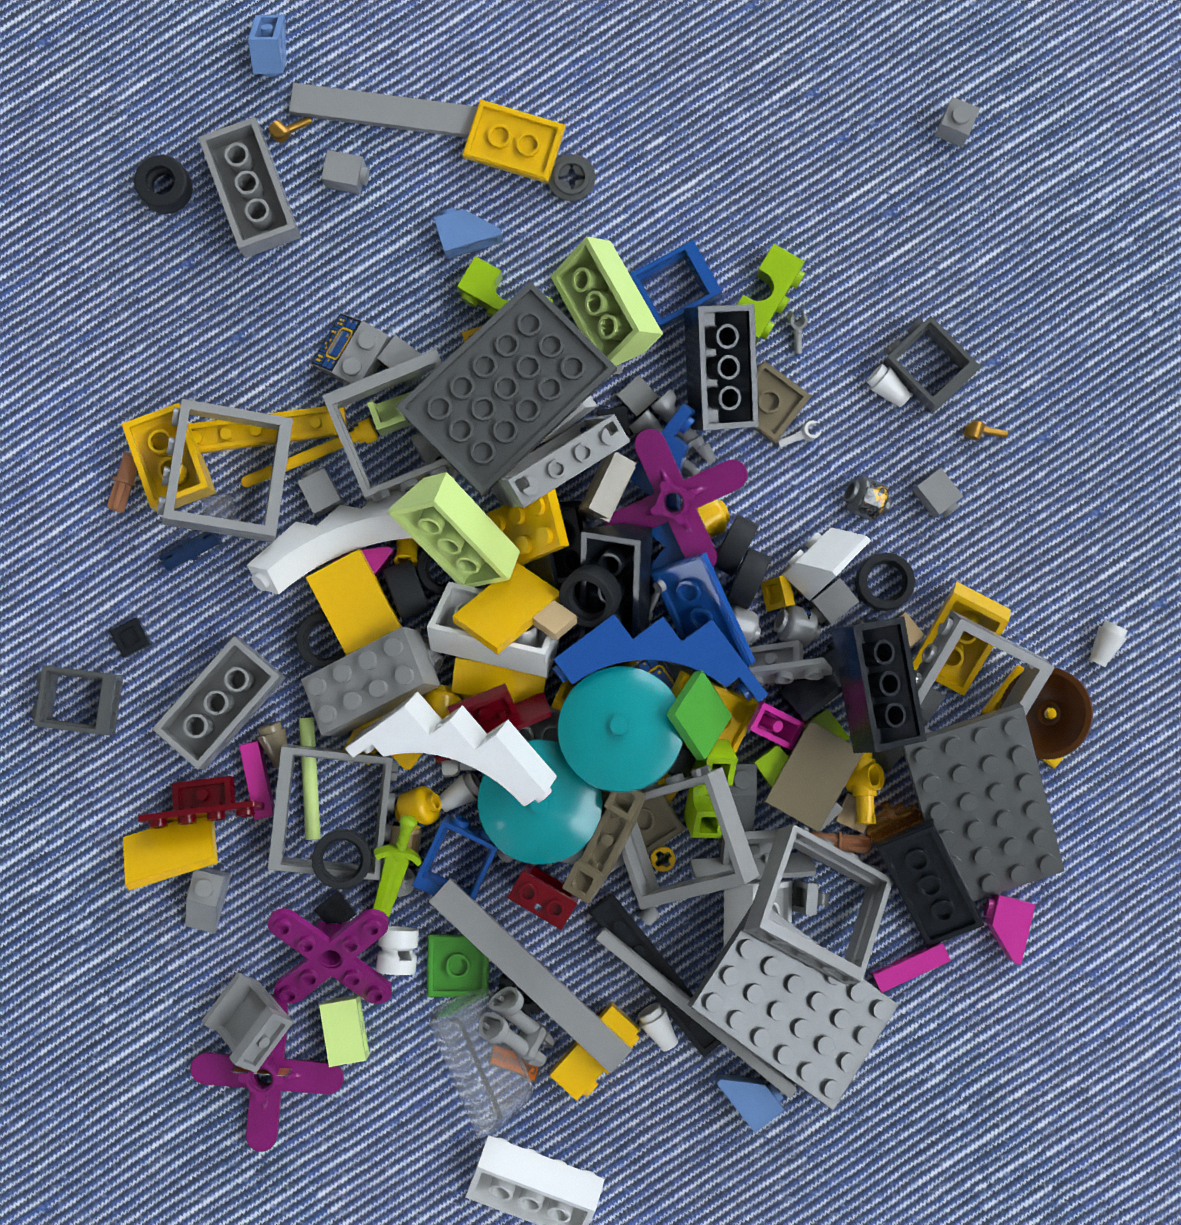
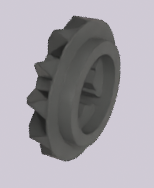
M568 154L561 156L555 161L549 180L551 191L560 200H567L572 203L585 199L593 191L596 180L595 170L592 164L580 155ZM570 168H573L575 177L580 178V180L575 181L574 189H571L568 181L563 180L569 176Z

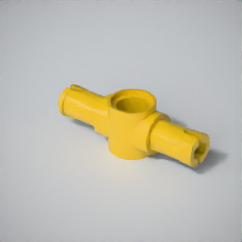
M863 753L845 785L846 789L853 794V797H856L857 825L876 824L874 797L877 796V790L882 789L885 781L884 771L875 762V759H872V753Z

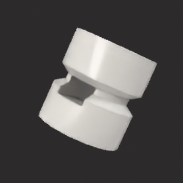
M388 926L387 932L378 939V945L382 948V951L377 954L376 972L389 975L415 974L417 956L413 953V950L418 947L419 929Z

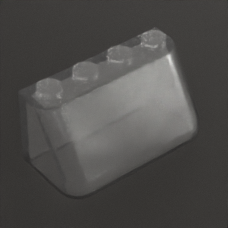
M485 988L476 989L435 1006L430 1019V1026L478 1139L496 1132L531 1099L533 1093L532 1081L524 1062L513 1052V1049L503 1042L497 1044L488 1043L480 1036L479 1021L481 1016L487 1012L495 1013L488 1006L489 1001L495 994Z

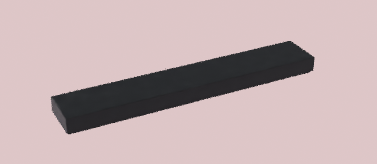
M613 893L589 911V914L600 928L605 927L690 998L693 997V993ZM638 974L703 1058L722 1043Z

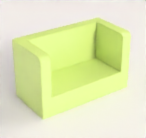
M411 392L375 404L374 401L367 402L376 429L381 436L411 426L396 409V406Z
M353 995L323 1001L319 1008L329 1067L366 1061L370 1053L360 996Z

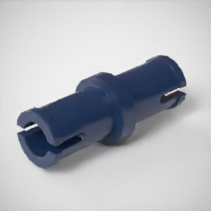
M204 531L191 539L189 537L183 539L182 544L160 554L159 557L160 560H165L162 564L170 572L191 559L193 561L199 559L200 554L222 544V539L217 538L220 536L217 533Z

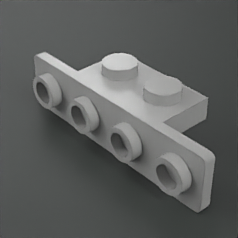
M799 640L750 647L756 661L752 666H748V668L762 686L766 683L774 682L789 684L793 680L803 678L819 680L823 676L832 675V667L825 658L803 660V644ZM707 677L710 682H713V683H715V684H718V683H716L715 681H713L711 678ZM736 679L725 688L733 691L740 682Z
M777 830L745 832L759 876L753 880H759L762 877ZM723 835L720 858L691 860L690 867L694 879L734 869ZM790 853L782 878H802L816 875V868L810 856L805 853Z

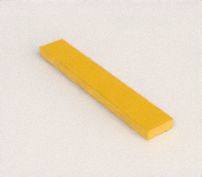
M326 406L268 413L293 418L290 442L338 437ZM344 406V407L340 408L339 410H340V412H341V414H342V417H343V419H344V422H345V424H346V426H347L345 406ZM223 420L189 423L202 454L274 445L276 442L277 430Z

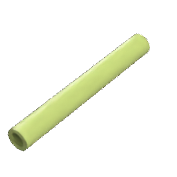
M314 717L299 718L300 745L316 747ZM301 756L305 840L321 839L316 758Z

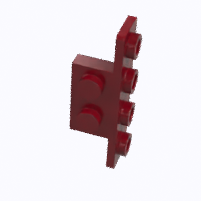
M506 683L448 706L449 714H451L463 705L486 733H489L507 720L517 730H520L552 716L544 693H539L514 703ZM434 755V758L437 763H441L443 761L450 759L443 756Z
M232 776L172 783L173 811L138 815V822L149 824L150 829L168 827L167 822L178 821V825L197 823L196 818L207 817V821H221L226 819L227 814L236 813V817L255 816V811L264 810V803L258 801L236 803L234 777Z

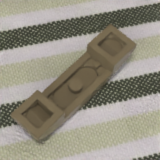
M640 790L628 793H610L604 805L606 810L581 859L577 860L573 865L562 887L563 889L585 903H591L613 869L629 839L646 796L645 793Z

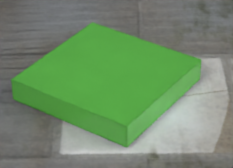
M703 670L693 672L666 714L696 760H705L732 717Z
M428 934L427 997H489V958L463 934Z

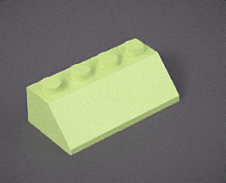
M586 236L550 276L579 330L615 366L644 354L663 335L611 241Z
M447 472L421 479L389 508L388 513L457 584L477 587L510 579L520 550Z

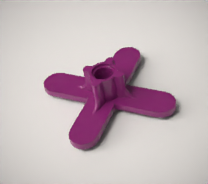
M656 429L643 430L635 439V449L655 494L615 511L610 522H606L605 526L627 523L652 527L653 529L669 522L684 557L688 558L706 552L714 567L717 562V552L697 508L744 486L748 479L746 466L739 460L731 459L684 480L663 434ZM676 493L682 498L683 503L679 510H672L667 505L666 500L669 494Z
M282 908L273 911L269 915L267 925L269 931L305 957L277 980L274 989L275 996L285 1003H297L332 976L370 1003L382 1004L388 1001L392 994L391 982L357 958L360 953L387 932L389 925L388 916L380 910L368 909L361 912L350 922L326 924L323 921H319L315 927L290 909Z
M273 995L274 1000L289 1016L288 1004ZM287 1032L259 1068L267 1070L271 1074V1083L261 1081L258 1074H254L255 1072L250 1070L247 1073L231 1072L235 1066L229 1058L231 1054L205 1052L198 1055L191 1064V1075L198 1083L248 1088L250 1090L246 1140L248 1145L258 1152L271 1149L277 1141L282 1091L333 1094L341 1088L344 1082V1072L340 1066L329 1067L326 1061L285 1058ZM280 1068H292L288 1076H277Z

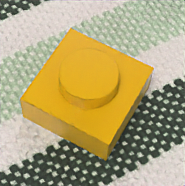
M785 576L761 582L767 612L795 605L790 581Z

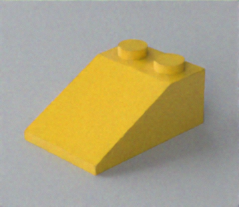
M180 403L122 423L150 508L156 512L160 496L166 497L168 486L162 485L164 467H171L173 456L167 455L169 437L176 438L177 426H172L171 423L174 407L180 408ZM189 423L187 424L174 509L217 494Z
M956 581L913 660L914 670H917L925 648L932 644L936 638L939 624H944L951 610L1001 636L1009 622L1011 609ZM964 631L935 681L965 696L994 646Z

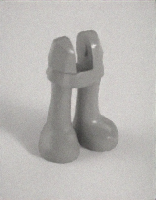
M669 389L651 406L667 424L677 412L675 408L677 399L675 393ZM649 409L628 427L635 434H639L647 429H656L659 432H662L664 429ZM691 427L685 434L678 433L679 437L690 445L686 457L695 449L699 453L698 455L709 465L716 460L710 444L705 443L702 435L699 436ZM685 457L682 473L689 477L700 473L695 464Z
M506 987L497 992L489 1001L488 1006L495 1013L487 1012L481 1016L479 1021L480 1036L488 1043H505L526 1064L541 1067L545 1064L547 1057L538 1051L540 1045L553 1048L555 1040L547 1027L543 1026L540 1021L533 1020L520 1010L524 1003L521 992L514 987ZM504 1018L521 1030L519 1035L509 1028L508 1022Z

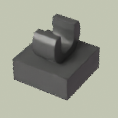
M794 880L792 911L805 915H817V905L828 906L829 893L818 891L819 884Z

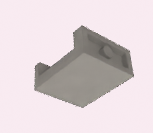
M237 973L202 1019V1023L204 1026L217 1031L230 1047L233 1053L229 1058L234 1065L256 1073L293 1024V1020L258 980Z

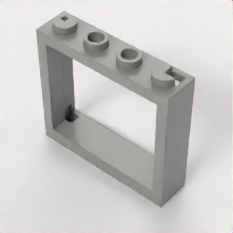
M437 349L322 395L363 496L367 501L373 499L374 503L386 500L391 497L390 492L399 488L402 491L410 490L419 482L418 480L444 472L448 473L447 468L452 466L445 458H441L372 487L339 409L437 369L442 364Z
M182 399L181 407H174L171 423L172 426H177L176 438L169 437L167 455L173 456L171 467H164L162 485L168 486L166 497L160 496L157 514L163 515L162 525L273 542L277 533L293 418ZM189 415L277 430L263 525L174 510Z
M615 414L584 418L532 450L505 477L498 479V483L491 490L501 506L524 508L630 441ZM585 425L588 430L581 434L579 428Z
M951 610L944 624H939L936 638L932 644L925 648L922 654V661L917 670L914 671L920 705L965 631L1027 663L1001 707L1004 708L1020 703L1024 707L1025 715H1027L1055 667L1045 658ZM925 728V734L932 732L931 730Z
M283 744L281 746L268 870L315 874L311 859L284 857L295 756L382 764L383 770L374 849L384 846V842H390L392 824L386 823L387 811H394L395 793H389L391 781H397L399 763H393L391 755L383 757L380 753L366 754L361 752L353 758L346 750ZM373 852L372 865L364 879L380 880L385 858L377 861ZM323 861L326 870L331 875L338 877L350 876L359 867V864Z
M709 765L692 770V776L684 778L683 773L675 774L665 778V784L658 785V782L640 790L646 794L644 800L705 784L734 867L731 870L659 887L636 821L621 853L641 910L745 885L759 876L723 767L710 770Z
M792 824L777 830L743 931L843 984L862 982L893 879L881 873L879 867L867 865L860 861L856 854L842 851L834 847L832 841L826 838H818L809 833L807 827L800 828ZM792 847L867 887L845 958L769 919Z

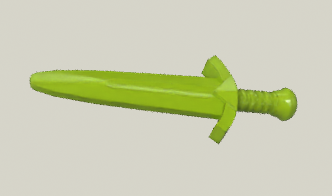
M412 815L400 817V830L395 844L373 849L377 861L382 858L385 859L372 909L384 912L388 918L409 861L411 860L417 866L423 863L421 856L407 847L411 832L418 824L417 819Z

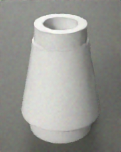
M883 364L877 367L866 381L871 386L870 390L896 404L899 408L912 395L891 367L887 368Z
M1105 620L1103 625L1098 627L1089 660L1106 667L1107 663L1110 662L1127 640L1125 636L1128 630Z
M473 772L467 775L463 773L439 795L442 803L441 808L448 812L478 800L481 784L478 777Z
M659 1003L647 1006L638 1014L639 1025L662 1051H668L678 1044L666 1009L661 1008Z

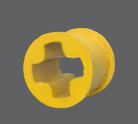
M413 538L398 539L396 541L397 551L394 563L399 564L411 560L414 567H416L420 545Z
M659 846L652 851L650 856L653 867L661 872L672 869L676 861L675 854L667 846ZM659 851L663 854L669 852L671 854L668 857L669 865L665 866L662 863L656 865L655 862L658 859L656 853Z

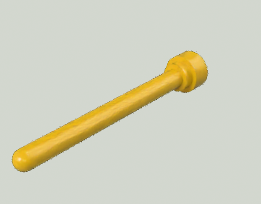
M370 418L359 421L358 426L354 427V431L349 432L353 443L360 442L362 444L366 442L370 444L379 440ZM334 438L287 458L285 472L342 449L343 445L340 438ZM272 465L244 476L241 479V484L248 488L270 479Z

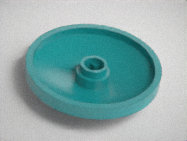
M616 666L601 669L588 675L571 690L560 711L558 739L564 758L582 780L604 791L628 793L651 786L665 776L672 768L682 748L683 739L666 715L676 697L659 678L638 668Z
M548 739L527 740L530 746L557 776L550 786L552 792L539 803L534 800L528 805L523 806L502 785L484 774L478 793L479 817L489 839L506 855L529 864L556 863L577 853L593 836L601 817L602 792L601 789L582 780L572 770L564 758L558 741Z

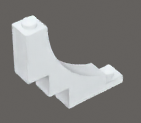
M394 490L390 492L391 497L378 503H374L372 499L362 509L339 505L317 526L296 521L247 564L252 574L254 585L262 591L280 594L303 575L345 553L376 543L412 538L388 513L389 508L407 492Z
M418 691L361 731L345 748L353 758L362 751L368 754L375 748L383 757L400 753H427L450 758L486 774L509 791L523 806L528 805L534 800L537 803L544 800L552 792L550 786L557 777L509 720L486 733L463 705L441 719Z

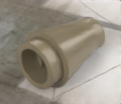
M275 721L257 728L259 735L256 738L272 762L273 768H278L281 746L287 744L286 728L282 727L280 721Z

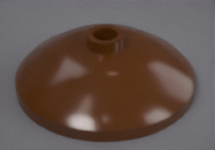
M1054 668L1026 715L1037 759H1057L1071 754L1085 741L1093 723V704L1087 689L1078 678L1059 668ZM1020 675L1017 676L1005 690L1001 700L1000 709L1004 704L1005 700L1007 699L1008 695L1010 694L1011 690L1013 689L1014 685L1016 684L1017 680L1019 679ZM1054 708L1056 717L1051 720L1048 717V711Z

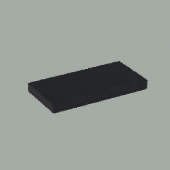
M933 819L875 841L876 848L927 947L984 926V920Z

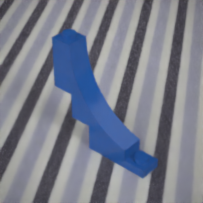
M682 404L661 432L667 441L681 474L690 445L677 435L679 432L685 434L695 422L692 418L695 410L687 404ZM639 460L635 465L630 480L648 495L655 494ZM676 493L669 494L666 500L667 505L672 510H679L681 508L680 496ZM669 522L652 529V537L664 545L665 548L651 564V571L685 559Z
M613 614L553 659L557 665L552 669L563 683L569 680L571 684H574L586 675L613 664L653 660L682 665L695 671L703 670L707 677L722 687H727L738 679L740 684L737 685V688L747 701L752 698L754 702H760L768 696V693L712 619L681 641L664 617H661L632 639Z

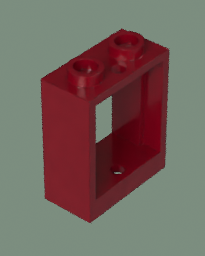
M529 863L526 864L507 897L560 930L564 927L579 899L562 888L565 882L535 864ZM535 904L542 906V909L536 910Z

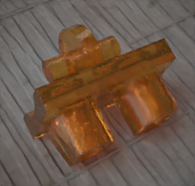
M884 801L881 803L883 812L876 815V824L866 827L865 831L876 845L875 841L921 824L923 821L920 812L914 804L904 808L903 804L899 803L891 807L888 801Z

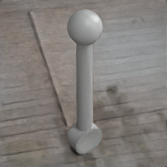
M662 580L654 583L655 592L650 601L649 620L653 618L652 611L660 593L667 589L666 584Z

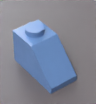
M285 14L255 15L248 38L253 74L273 77L284 72L286 64Z
M446 209L440 212L439 216L434 217L446 259L503 243L500 228L464 209Z
M720 1073L715 1076L717 1085L754 1133L784 1111L780 1102L784 1097L772 1083L767 1086L764 1080L759 1078Z

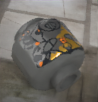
M866 476L852 480L844 493V501L848 511L868 520H874L880 514H886L891 505V499L888 498V487Z

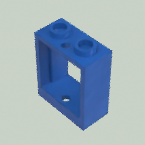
M694 240L630 273L633 282L661 331L683 320L684 308L709 306L721 299L722 290ZM685 260L704 296L661 319L642 283Z
M447 814L441 822L412 886L434 896L448 881V879L430 871V868L449 829L490 848L471 889L469 890L459 885L472 899H475L499 848L489 839L483 827L478 829L470 825V821L461 815L453 814L451 816Z

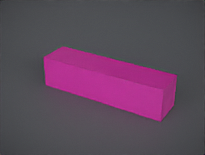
M259 741L239 745L250 801L264 803V810L255 811L254 820L274 816L275 805L263 748Z
M940 942L871 972V975L878 990L883 993L946 964L951 959L944 944Z

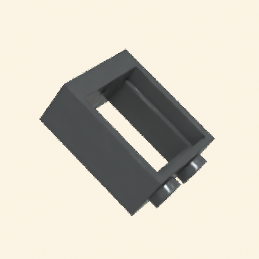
M930 316L924 322L919 318L907 330L910 334L908 338L903 342L897 339L885 351L889 356L884 360L883 364L887 368L891 367L905 387L933 414L982 367ZM924 333L961 369L934 397L897 361Z
M43 665L36 681L37 689H39L38 701L34 703L32 708V718L35 719L34 726L100 735H115L124 675ZM59 675L102 680L96 725L52 720Z

